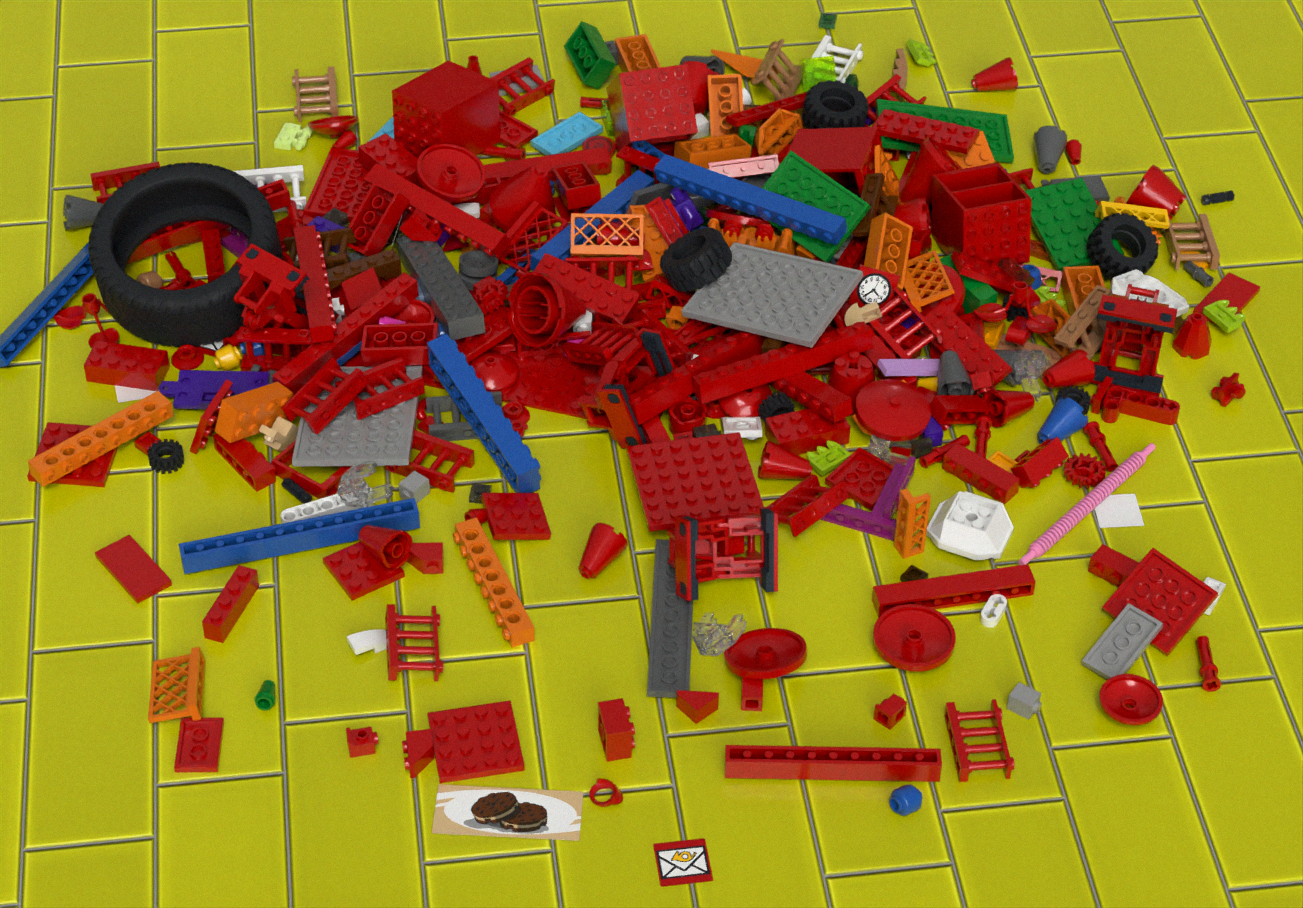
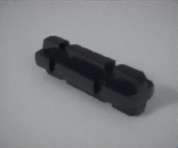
M1233 191L1213 193L1210 196L1207 194L1201 196V202L1203 205H1209L1211 203L1233 201L1235 194Z
M283 479L281 485L285 490H288L290 494L303 504L311 502L313 498L308 492L306 493L292 479Z

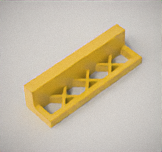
M1101 201L1095 210V217L1102 220L1114 213H1120V215L1127 213L1129 216H1137L1138 220L1146 222V226L1168 229L1170 226L1167 209Z

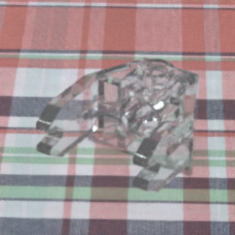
M1022 349L1014 360L1015 380H1019L1023 391L1031 393L1036 402H1038L1042 393L1037 378L1039 377L1042 380L1043 372L1051 367L1052 363L1042 350Z
M872 434L867 452L892 466H895L896 463L906 466L909 458L904 455L888 452L889 445L907 449L914 448V442H916L917 438L907 441H889Z
M370 460L355 464L341 476L337 494L346 506L365 508L371 503L386 500L393 495L391 492L394 490L393 485L383 484L370 488L363 479L376 472L374 469L377 467L376 462Z
M714 612L705 613L699 622H694L692 637L700 655L718 656L734 645L746 627V621L742 620L743 614L734 615L728 625L716 624L717 619L713 618Z

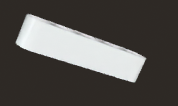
M361 486L288 508L281 512V523L374 506L373 490L368 486Z

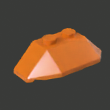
M779 108L757 132L755 144L758 155L778 154L793 139L798 129H803L800 114Z
M1053 299L1032 308V316L1046 315L1057 324V329L1038 334L1062 358L1070 353L1069 348L1055 343L1053 338L1071 316Z

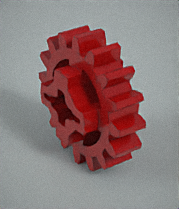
M493 279L492 282L488 280L486 285L481 284V288L476 289V294L472 295L483 314L486 315L488 312L492 314L494 309L499 310V305H504L503 301L508 299L506 295L509 294V291L507 290L508 287L500 279L498 281Z
M1080 453V456L1073 454L1072 458L1068 457L1067 462L1064 464L1063 475L1067 476V481L1072 480L1073 486L1079 484V488H1082L1084 485L1089 489L1090 485L1096 487L1097 483H1101L1105 479L1106 466L1103 465L1102 460L1097 461V456L1090 457L1089 453L1087 456H1084L1083 453Z

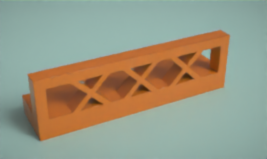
M908 489L900 490L894 547L903 559L924 552L931 496L928 493L913 497ZM923 502V504L917 509L916 504ZM920 515H922V517L917 522H914ZM918 529H920V531H919L915 536H913V534H914ZM916 543H918V547L912 548Z

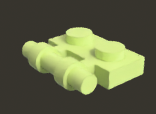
M285 122L274 142V147L291 150L292 147H295L296 150L300 151L307 144V139L310 138L312 130L308 125L302 130L301 125Z

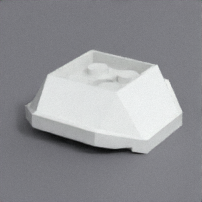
M1137 269L1112 278L1111 291L1113 294L1125 296L1128 284H1132L1133 287L1153 291L1158 289L1157 303L1167 304L1169 308L1178 309L1176 317L1188 312L1190 306L1184 297L1161 281L1144 275L1143 272ZM1130 294L1129 300L1130 298L1137 300V296H1139L1141 301L1147 298L1146 302H1153V298L1134 294Z
M959 491L950 499L939 504L927 526L926 535L931 538L938 548L973 560L1000 559L1013 534L1014 527L1003 503L967 491Z

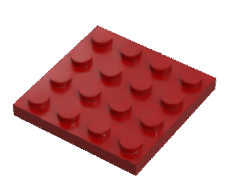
M47 422L35 456L91 426ZM118 447L52 483L105 487ZM29 470L28 475H27L28 481L37 482V481L30 475V470Z
M1152 548L1102 606V610L1116 619L1129 603L1162 622L1163 628L1150 644L1168 656L1219 595L1217 591Z
M511 700L427 713L440 783L525 771Z

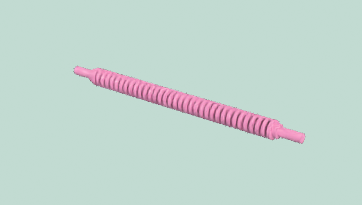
M1150 443L1142 451L1134 452L1030 545L1028 553L1018 561V564L1025 565L1033 558L1041 557L1143 466L1146 457L1156 449V446Z

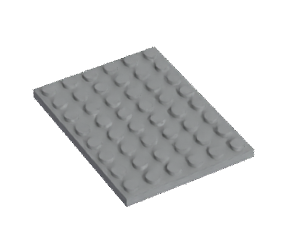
M734 242L730 247L732 261L725 273H722L711 284L698 289L681 312L683 317L812 348L863 278V271Z
M359 366L340 368L343 372L350 375L356 368L362 370L363 372L373 367ZM406 366V374L412 380L419 378L423 375V367ZM336 377L330 385L335 386V383L342 379ZM400 378L390 381L395 387L404 384ZM383 384L374 388L378 393L388 390ZM323 390L317 397L325 400L331 393ZM366 391L358 394L361 400L371 397ZM419 396L361 420L356 418L355 403L351 400L318 435L312 433L305 419L301 417L292 465L301 467L409 465ZM310 403L304 410L312 413L318 406Z

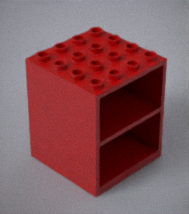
M448 60L392 90L394 140L417 158L425 149L436 144L458 145L478 155L485 151L488 146H493L500 142L499 82Z
M687 64L619 73L607 86L617 153L625 145L631 147L632 143L645 140L653 146L674 144L675 141L689 140L698 133Z
M878 127L798 129L793 137L791 146L788 148V153L790 151L794 152L861 198L866 174L875 173V146L880 145L882 150L883 147Z
M999 162L932 174V238L946 255L952 254L953 251L965 252L970 257L975 259L979 257L990 264L996 263L1001 268L1030 262L1031 198Z

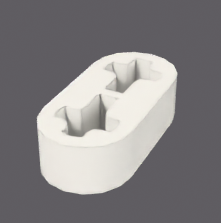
M994 594L988 599L981 612L980 622L983 626L991 628L999 623L1007 605V599L1003 595Z

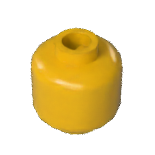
M228 344L216 350V358L213 360L218 369L222 368L224 371H230L240 366L242 356L236 346L233 347Z

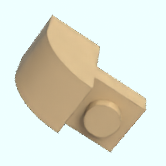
M877 301L866 304L861 308L858 307L857 303L853 304L845 314L846 327L856 322L864 321L868 323L882 317Z
M278 416L272 428L262 424L259 431L264 434L263 438L265 440L263 443L278 451H283L295 441L299 427Z

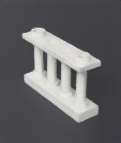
M825 35L803 70L802 84L809 85L814 79L847 82L858 61L862 60V44L859 43L854 51L834 46L831 43V36ZM835 52L851 57L850 59L829 55L828 53ZM830 61L846 66L844 68H840L824 64L823 62ZM820 69H821V70H825V71H829V72H833V73L840 74V76H839V77H835V76H831V75L819 73V72H817V71H820Z
M303 165L233 171L246 178L253 185H257V188L283 179L284 182H292L293 197L290 199L296 202L297 210H302L306 206V196L300 197L299 181H304ZM283 207L272 212L287 211V209Z

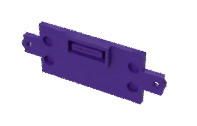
M180 370L178 381H162L158 389L165 397H174L173 409H207L226 379L233 382L231 391H233L232 396L271 383H268L269 372Z

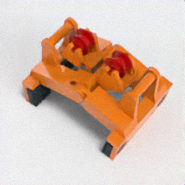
M711 218L708 222V228L720 231L729 248L736 242L795 255L797 242L792 241L793 232L791 229H783L781 236H777L770 224H760L757 228L748 227L745 230V227L742 228L741 223L735 219L727 220L723 229L720 228L719 221L716 218Z

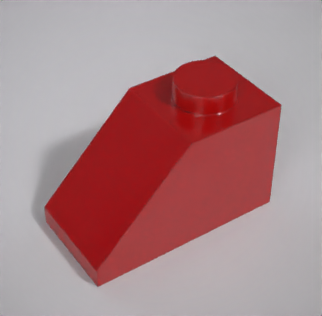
M443 542L413 543V547H410L408 552L410 557L406 562L423 574H443Z

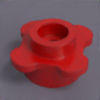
M516 420L511 421L513 430L523 437L525 430L528 429V425Z

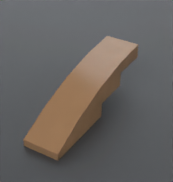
M903 48L896 49L892 77L895 74L902 77L899 85L906 91L908 68ZM896 93L899 102H903L904 98Z

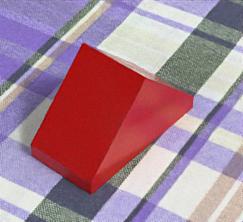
M677 690L676 707L695 724L718 710L719 692Z

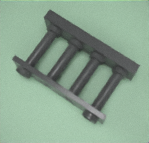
M501 391L491 392L495 404H499L502 407ZM450 396L426 397L427 413H433L434 424L429 425V435L446 441L479 439L469 422L460 421L459 409ZM452 411L453 423L442 424L440 412Z

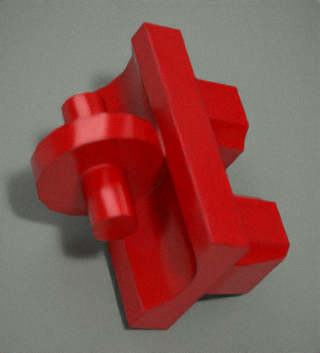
M1233 373L1230 377L1223 376L1220 380V387L1214 386L1211 390L1212 398L1220 400L1221 406L1226 407L1233 398L1241 399L1246 394L1244 385L1238 382L1239 373Z

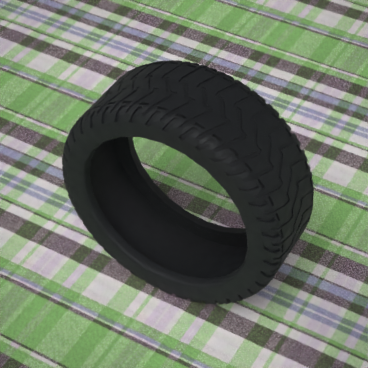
M207 163L169 164L135 176V179H130L124 183L122 187L114 191L113 195L109 196L108 200L104 202V205L95 217L90 231L88 245L89 260L103 303H105L108 312L115 321L120 323L124 329L143 340L153 342L154 344H161L162 346L180 347L189 344L198 347L200 345L212 344L215 341L219 342L228 336L234 335L235 331L239 330L240 327H246L243 324L244 318L241 316L245 305L237 304L233 300L235 294L243 285L239 275L240 268L237 263L227 273L212 282L195 288L181 290L156 289L139 283L125 273L132 254L149 236L167 226L194 220L216 221L231 226L249 239L247 248L252 243L283 260L282 248L271 206L260 190L243 176L224 167ZM263 281L267 290L270 284Z

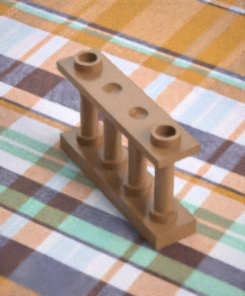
M783 39L777 42L773 41L768 46L769 49L758 71L754 74L755 77L752 81L753 85L762 81L775 97V101L794 95L803 76V70L806 67L803 63L798 66L793 65L781 50L784 43ZM777 56H778V57L782 60V62L787 66V68L789 69V73L784 69V67H783V66L779 63V61L776 59ZM772 65L783 76L785 82H783L780 79V77L775 73V71L771 68ZM767 75H769L773 79V81L778 85V87L780 88V92L770 82V80L767 78Z
M328 67V74H325V76L299 77L298 69H295V76H292V84L296 86L297 106H294V116H298V123L302 122L301 114L328 112L332 117L338 116L334 67ZM326 82L325 86H299V84ZM327 93L325 96L300 97V94ZM327 102V106L301 107V104Z
M1199 214L1198 221L1195 223H1171L1169 219V228H1160L1161 232L1164 233L1170 252V262L1174 264L1175 270H1179L1180 261L1209 262L1210 269H1218L1220 253L1206 214ZM1173 230H1195L1198 233H1174ZM1176 240H1199L1201 243L1177 244ZM1202 250L1205 254H1181L1180 251Z
M1096 285L1053 338L1055 343L1069 348L1070 352L1075 349H1082L1087 352L1088 355L1086 356L1090 360L1103 344L1107 321L1100 320L1098 322L1096 317L1102 294L1112 296V291ZM1091 323L1093 330L1087 335L1085 329ZM1081 337L1083 342L1076 348L1075 342Z

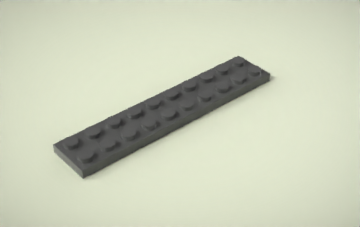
M656 539L647 697L677 698V690L689 691L693 600L686 601L676 595L675 569L668 564L669 540Z

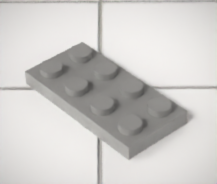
M1128 603L1083 658L1082 665L1107 680L1116 675L1126 674L1161 631L1163 623Z

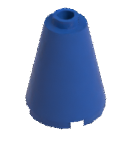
M1061 397L1037 433L1038 442L1041 444L1044 440L1058 437L1062 441L1084 428L1088 423L1087 415L1084 417L1082 414L1083 408L1071 398L1063 399Z

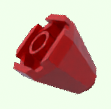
M1192 313L1187 316L1175 332L1172 348L1181 357L1187 358V355L1192 356L1191 359L1197 360L1209 355L1212 339L1207 318L1203 314Z

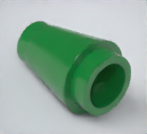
M265 680L254 700L259 709L269 710L275 705V683L271 680Z

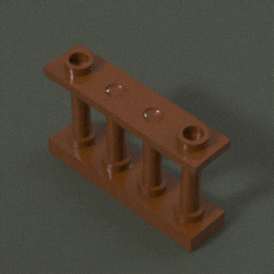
M883 173L866 174L861 199L870 204L871 208L853 230L852 234L854 237L865 236L868 240L871 220L885 212L894 217L898 196H886L882 189L885 179Z
M351 227L320 232L326 270L351 262L346 253L347 243L356 242ZM295 236L286 237L283 241L289 251V256L294 262L295 267L300 269L299 260L295 261L297 255ZM340 245L339 253L329 256L330 247Z

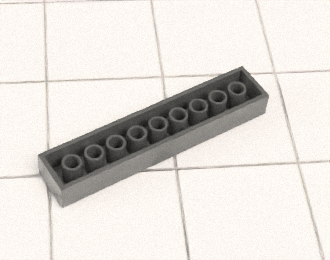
M406 235L396 238L397 252L408 274L417 280L424 300L431 306L435 318L445 334L451 340H457L485 333L483 312L439 244L433 241H413Z

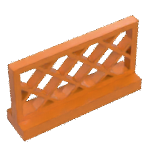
M880 145L875 146V173L884 174L885 179L882 189L886 196H898V205L902 203L899 198V179Z
M571 213L570 257L595 258L632 255L638 257V260H643V215ZM575 218H582L586 224L579 229L575 225ZM595 219H601L605 224L597 229L592 222ZM613 219H619L623 223L617 230L609 224ZM632 219H640V226L635 230L628 225ZM588 226L595 231L590 238L582 232ZM606 226L614 232L608 238L601 233ZM624 226L632 232L626 239L618 233ZM579 234L587 240L582 245H574V239ZM597 234L604 240L601 245H595L591 241ZM615 235L622 240L618 246L613 245L609 241ZM635 235L639 239V246H632L627 241Z
M936 250L908 260L904 289L909 297V301L919 312H922L921 306L955 294ZM934 257V259L931 262L927 261L928 259ZM916 265L914 269L908 268L910 266ZM922 266L927 267L925 270H920ZM932 268H938L936 272L931 271ZM916 274L921 275L919 278H914ZM931 276L930 280H925V277ZM937 277L942 278L940 282L935 281ZM920 284L925 285L923 289L918 288ZM931 286H936L934 290H929ZM941 288H948L947 290L940 291ZM925 294L930 295L929 297L922 299V297Z
M200 647L191 648V654L153 661L148 712L149 723L191 716L193 721L201 720L205 659ZM189 662L184 668L179 667L182 663ZM168 666L163 672L159 671V667ZM172 671H178L173 677L168 676ZM183 675L187 676L188 678L182 683L178 681ZM163 679L167 680L162 686L157 685ZM173 684L177 686L171 692L167 690ZM182 690L187 691V692H186L184 695H182L181 697L177 696V694H178L180 691H182ZM162 693L166 695V696H165L162 700H160V701H158V700L156 699V698L159 697ZM171 699L175 700L171 706L165 705ZM181 704H183L184 706H186L185 709H183V710H178V711L175 710V709L178 708ZM160 708L165 710L161 714L155 715Z

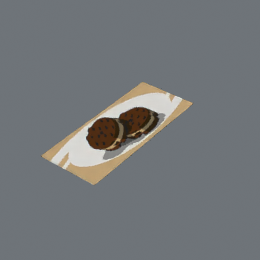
M439 784L432 833L579 841L584 792Z

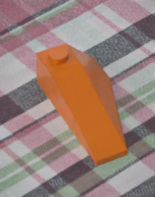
M711 50V53L744 76L750 78L751 82L763 59ZM772 65L771 68L777 74L778 70Z

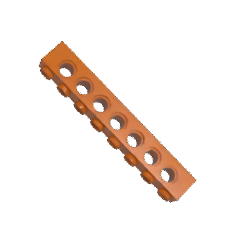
M159 391L143 398L28 460L30 475L43 487L173 417L171 402Z
M473 518L456 523L455 532L453 533L454 542L459 544L461 556L467 559V567L469 571H473L474 581L476 585H480L482 597L487 599L489 611L491 613L494 612L495 622L498 627L501 626L504 640H508L511 648L535 641L534 626L478 519Z

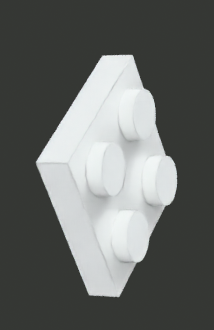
M722 417L724 434L740 432L741 438L750 440L762 437L760 417Z

